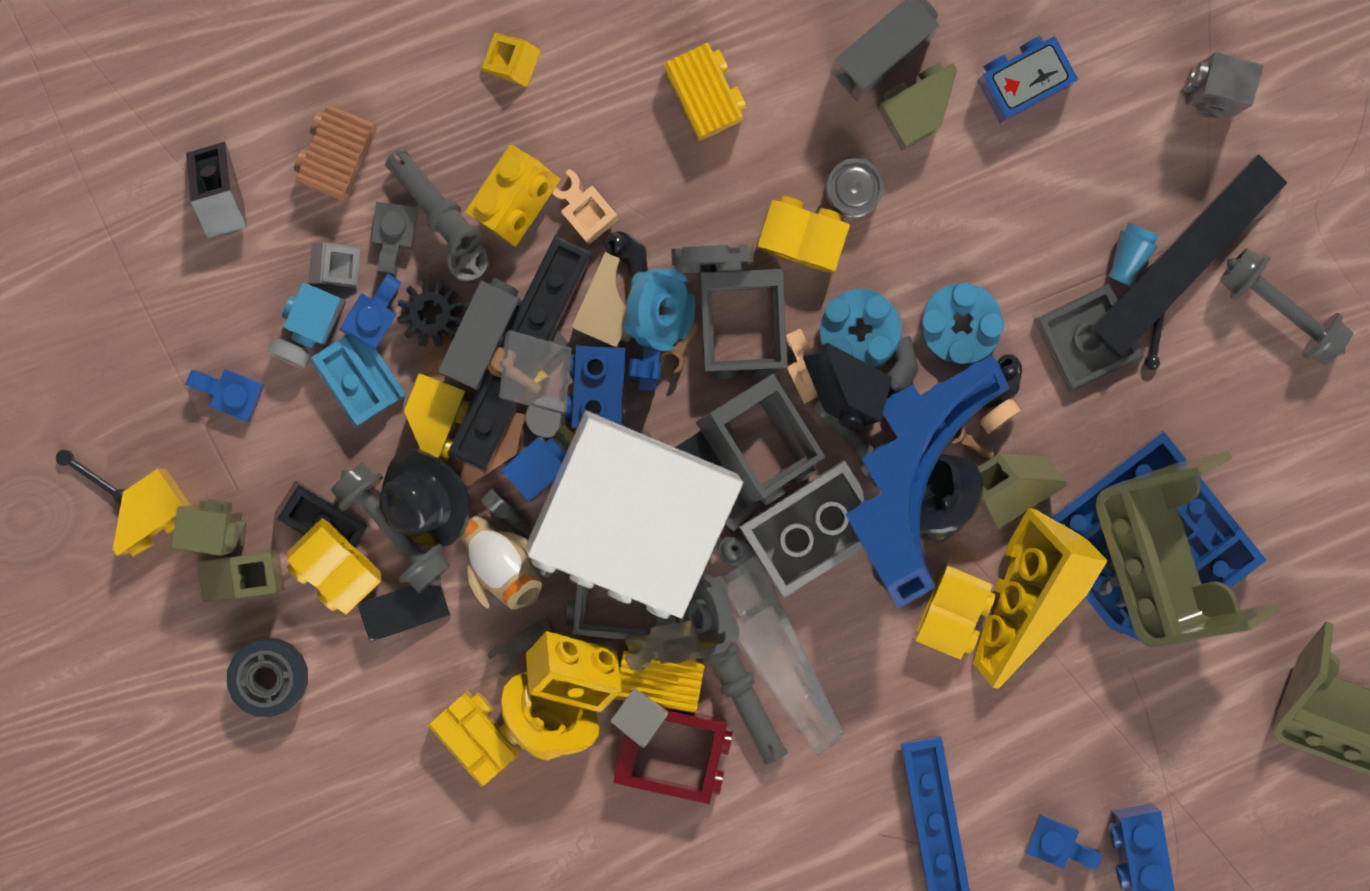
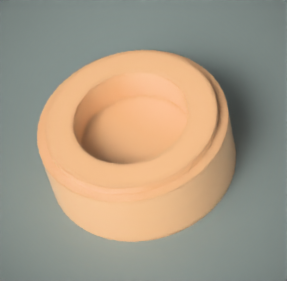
M1008 399L980 420V424L989 435L1016 416L1021 409L1013 399Z

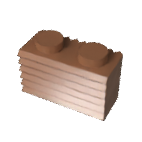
M327 104L325 112L318 111L312 121L309 133L314 135L309 145V150L302 149L294 165V171L298 173L296 181L346 203L377 127L369 121Z

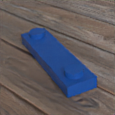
M934 736L902 742L900 745L927 891H970L942 737Z

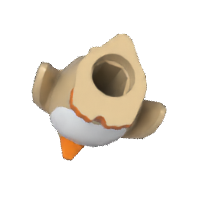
M479 516L470 517L469 523L460 537V541L468 554V580L476 598L485 608H489L490 605L485 593L486 588L512 610L534 604L538 600L542 582L526 555L525 546L528 539L515 533L500 531Z

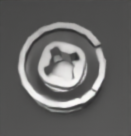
M858 158L844 160L834 167L827 178L825 185L826 200L832 207V210L842 214L843 217L852 219L865 216L873 211L882 198L884 190L883 179L878 169L867 160Z

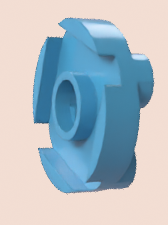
M652 268L647 272H638L632 278V289L628 297L627 315L624 318L623 327L626 334L634 337L642 347L651 350L669 351L675 348L672 345L678 339H685L690 333L695 317L694 294L687 293L683 282H689L682 273H676L674 269ZM660 305L664 307L663 315H659Z
M967 282L948 285L933 294L924 306L921 319L922 338L930 352L942 361L958 365L975 363L988 356L999 343L1004 329L1001 309L994 297L985 289ZM958 313L961 317L965 315L970 316L972 321L969 323V327L972 330L969 334L963 331L957 334L953 332L951 328L955 325V321L952 318L954 314Z
M854 289L844 292L828 302L820 323V337L822 345L830 343L877 369L888 362L887 360L898 350L903 337V323L900 313L887 298L873 290ZM859 319H864L866 325L872 326V333L865 334V341L862 342L858 341L856 335L851 334V327L856 326Z

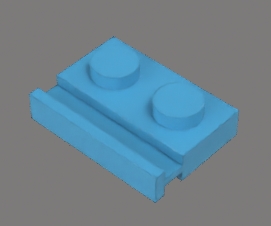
M350 336L343 337L310 359L311 364L354 428H357L406 395L377 350L369 349Z

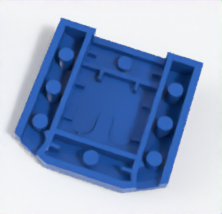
M1163 430L1050 517L1085 537L1107 559L1104 568L1085 598L1110 629L1121 634L1124 633L1139 641L1141 640L1135 634L1127 606L1121 608L1116 606L1121 595L1119 589L1114 586L1109 594L1104 596L1099 594L1102 582L1113 577L1116 572L1106 566L1111 555L1097 514L1096 500L1101 491L1112 485L1187 461ZM1198 476L1200 492L1197 498L1177 508L1201 584L1221 582L1231 588L1267 560L1201 477Z

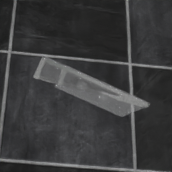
M752 557L721 576L728 587L727 598L730 607L737 615L734 618L739 625V637L734 641L737 642L739 649L795 729L804 735L814 752L820 755L841 740L844 732L759 558Z

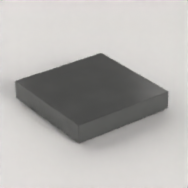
M1110 283L1034 319L1069 392L1145 357L1136 341L1122 357L1118 358L1090 330L1094 323L1117 301Z

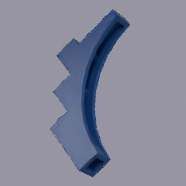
M993 355L970 365L966 370L945 382L936 384L922 395L919 394L914 384L899 393L892 394L886 399L883 416L896 439L887 445L876 448L871 454L862 458L881 494L871 500L860 503L855 509L845 515L898 608L935 588L924 562L919 534L921 504L928 479L941 452L960 427L977 411L1010 389L1001 367Z

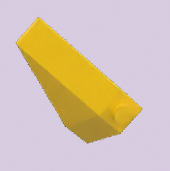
M1033 508L1027 509L1009 541L1005 555L1010 556L1011 559L1005 579L998 578L995 591L1000 593L996 609L994 615L986 618L973 661V665L988 683L997 689L1009 679L1088 595L1107 562V559L1085 537Z

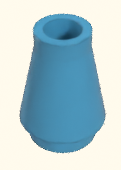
M1128 222L1125 231L1120 230L1109 277L1131 286L1136 275L1158 246L1155 245V242L1159 235Z

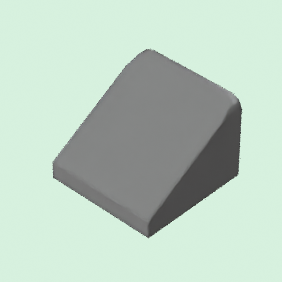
M324 242L313 243L311 247L309 283L358 288L361 247Z
M634 687L610 722L644 748L667 717L668 711Z

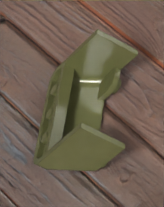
M1230 451L1173 464L1120 482L1104 489L1097 497V514L1135 634L1148 646L1159 647L1250 631L1279 612L1277 603L1240 610L1234 592L1227 585L1221 582L1201 584L1177 508L1197 498L1200 492L1198 476L1232 460Z
M1326 621L1297 658L1275 718L1274 735L1280 742L1370 776V689L1336 677L1339 672L1340 663L1337 656L1331 653L1334 624Z

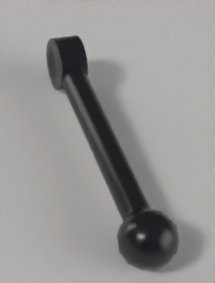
M1165 312L1155 321L1150 354L1144 361L1145 367L1151 371L1158 369L1160 366V359L1157 356Z
M61 450L57 453L56 461L59 465L72 467L113 495L114 501L121 505L125 489L115 488L74 460V455L71 451Z

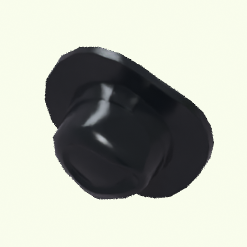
M416 448L405 449L391 460L384 477L382 490L379 493V505L387 525L396 531L407 534L413 541L424 546L435 547L441 544L444 547L454 544L463 535L469 523L471 509L467 489L460 477L448 464L439 458Z
M940 455L928 479L921 504L919 535L922 540L934 542L946 540L962 529L975 514L983 494V479L977 465L969 459L955 455Z

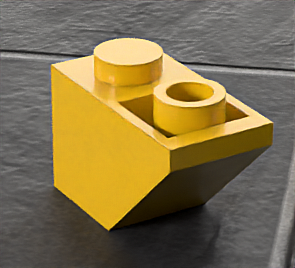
M419 373L404 413L420 450L448 463L451 457L448 456L447 452L454 440L451 436L456 423L462 424L472 402L466 400L469 392Z
M157 468L123 492L113 544V551L117 556L126 555L130 552L135 557L154 544L151 537L163 529L167 534L174 531L177 507L191 505L166 468Z

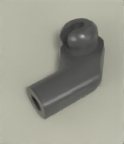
M910 336L902 337L898 350L894 352L896 364L890 373L887 374L892 377L888 395L899 393L909 387L918 372V364Z
M734 537L724 538L720 542L718 554L721 560L740 568L750 586L767 576L748 542Z

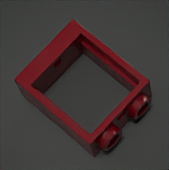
M664 708L668 711L664 721L714 731L702 788L633 774L638 744L624 733L613 783L710 804L712 794L720 795L724 771L717 770L721 754H729L733 731L726 730L727 719Z

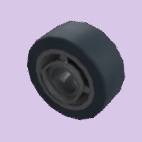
M262 638L243 646L233 656L227 669V688L232 700L242 711L256 717H274L287 712L303 697L308 685V667L303 655L292 644L279 638ZM262 667H269L276 673L277 682L273 688H267L260 683L258 676Z

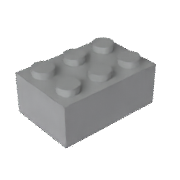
M841 461L742 523L739 527L782 596L786 597L864 548L845 514L855 509L860 503L869 500L847 463Z

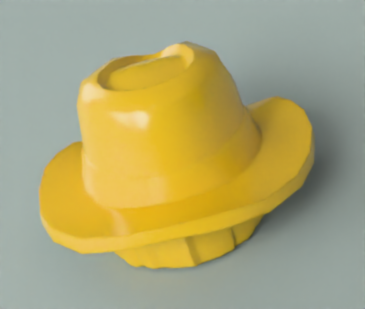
M527 672L512 677L504 686L501 698V711L506 726L514 740L519 744V747L534 757L549 761L562 755L581 752L589 748L597 740L600 728L596 711L530 695Z

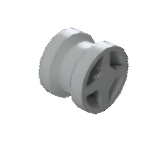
M479 243L461 256H453L449 252L447 258L451 273L466 283H476L484 279L491 266L489 254Z

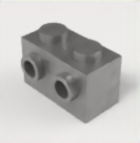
M1214 52L1204 61H1200L1196 69H1190L1184 85V92L1189 93L1186 105L1197 107V114L1209 118H1220L1221 114L1230 117L1238 115L1253 106L1264 65Z

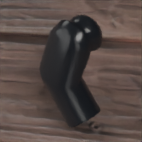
M618 231L606 237L604 242L605 250L628 265L629 285L631 286L632 278L636 273L648 271L646 247L625 232Z
M1005 354L999 358L998 364L1010 389L984 405L982 408L985 412H989L1018 393L1022 377V364L1015 355Z

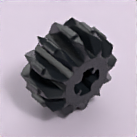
M422 279L421 288L423 293L419 294L415 288L409 286L406 291L414 298L412 303L405 300L398 301V306L409 310V314L397 317V321L399 324L413 323L404 333L409 339L421 331L418 339L419 346L426 347L430 335H432L435 346L440 348L443 347L441 333L444 332L448 338L453 340L456 332L450 326L452 323L459 326L462 318L455 317L454 313L466 310L467 306L464 302L451 304L460 293L456 288L450 289L443 296L446 288L444 280L439 279L432 292L429 280ZM429 303H434L433 305L436 308H442V314L436 316V323L430 324L431 321L427 318H424V320L422 318V313L428 311Z

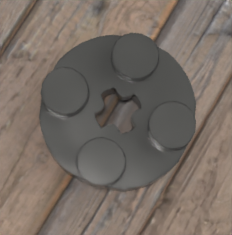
M728 245L671 249L672 266H676V273L686 274L710 272V265H716V271L750 270L749 263L754 262L753 245H739L740 247L729 248Z
M702 573L682 619L675 616L683 641L686 645L694 644L700 650L695 653L699 657L721 654L727 650L731 641L737 640L739 637V625L732 616L730 603L727 598L728 587L725 580L720 576L712 578L705 573Z

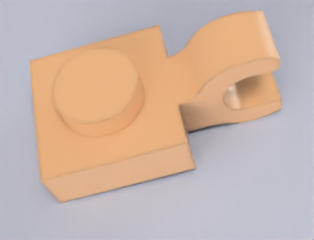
M797 329L786 335V341L796 362L788 365L786 369L802 402L806 403L817 398L818 395L803 361L804 351L810 348L802 330Z

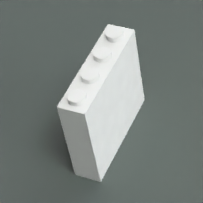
M585 410L525 546L527 556L532 558L531 563L539 569L554 573L557 568L571 574L569 578L581 586L593 588V585L597 584L609 589L608 594L621 602L630 604L632 599L646 604V610L656 616L668 619L671 614L682 619L743 481L737 473Z

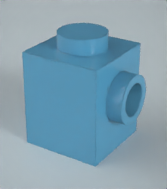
M303 282L297 296L291 295L284 307L282 318L286 319L283 328L294 332L291 340L314 349L316 342L328 345L346 301Z

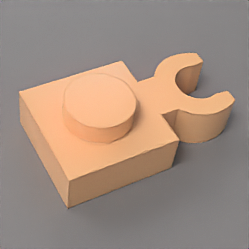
M568 169L565 173L572 181L571 188L567 191H560L556 186L552 194L558 201L569 203L561 212L585 242L590 245L620 219L593 186L582 192L581 180L574 171Z

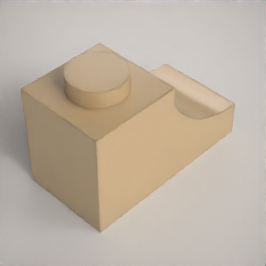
M605 252L571 328L613 348H618L621 342L628 344L632 336H628L624 331L623 321L627 315V307L620 299L617 290V273L621 261L619 258Z

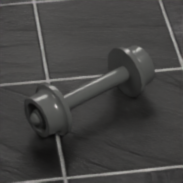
M1246 248L1236 258L1227 259V269L1222 274L1220 282L1230 290V298L1232 300H1237L1249 288L1311 337L1302 352L1305 358L1314 357L1324 365H1327L1338 355L1345 354V347L1352 338L1353 332L1343 324V316L1340 313H1335L1323 324L1314 319L1260 275L1270 260V257L1267 255L1258 256Z
M364 463L359 464L351 471L342 470L341 479L331 488V491L339 501L338 509L344 512L358 502L411 564L398 578L401 583H409L418 593L430 584L432 586H440V576L450 567V564L442 554L444 547L438 544L426 554H423L407 534L396 531L387 525L379 501L371 492L382 481L383 476L381 473L374 474Z

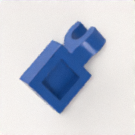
M387 274L372 299L361 293L339 330L375 351L397 315L386 307L402 282Z
M644 349L643 358L635 357V359H630L628 375L632 376V381L640 382L639 391L655 393L662 365L659 362L660 351Z
M191 369L185 384L213 395L209 407L246 422H250L264 387L263 383L228 369H224L220 379Z
M1039 814L1024 850L1026 854L1064 869L1068 858L1084 866L1097 870L1102 858V854L1099 851L1075 842L1079 833L1078 829L1042 814Z

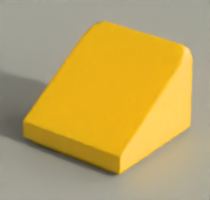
M494 32L481 71L527 87L540 56V49L526 40Z

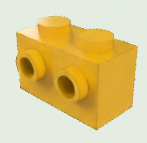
M510 144L465 210V213L486 229L516 247L561 179L540 161Z
M546 631L526 653L530 695L601 713L622 691L617 650Z

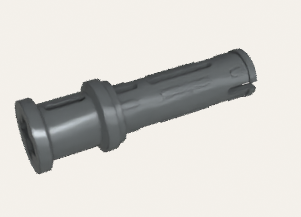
M405 149L396 151V154L401 159L399 162L391 154L386 160V168L393 173L428 215L427 225L433 232H439L446 240L448 251L453 256H461L473 249L481 238V232L475 225H469L463 218L459 205L455 201L446 200Z
M731 642L725 652L705 657L704 660L706 664L713 666L720 679L722 695L732 698L763 758L764 764H770L775 762V759L768 745H772L779 759L785 756L788 751L782 744L752 687L755 684V677L752 672H747L739 658L737 642Z

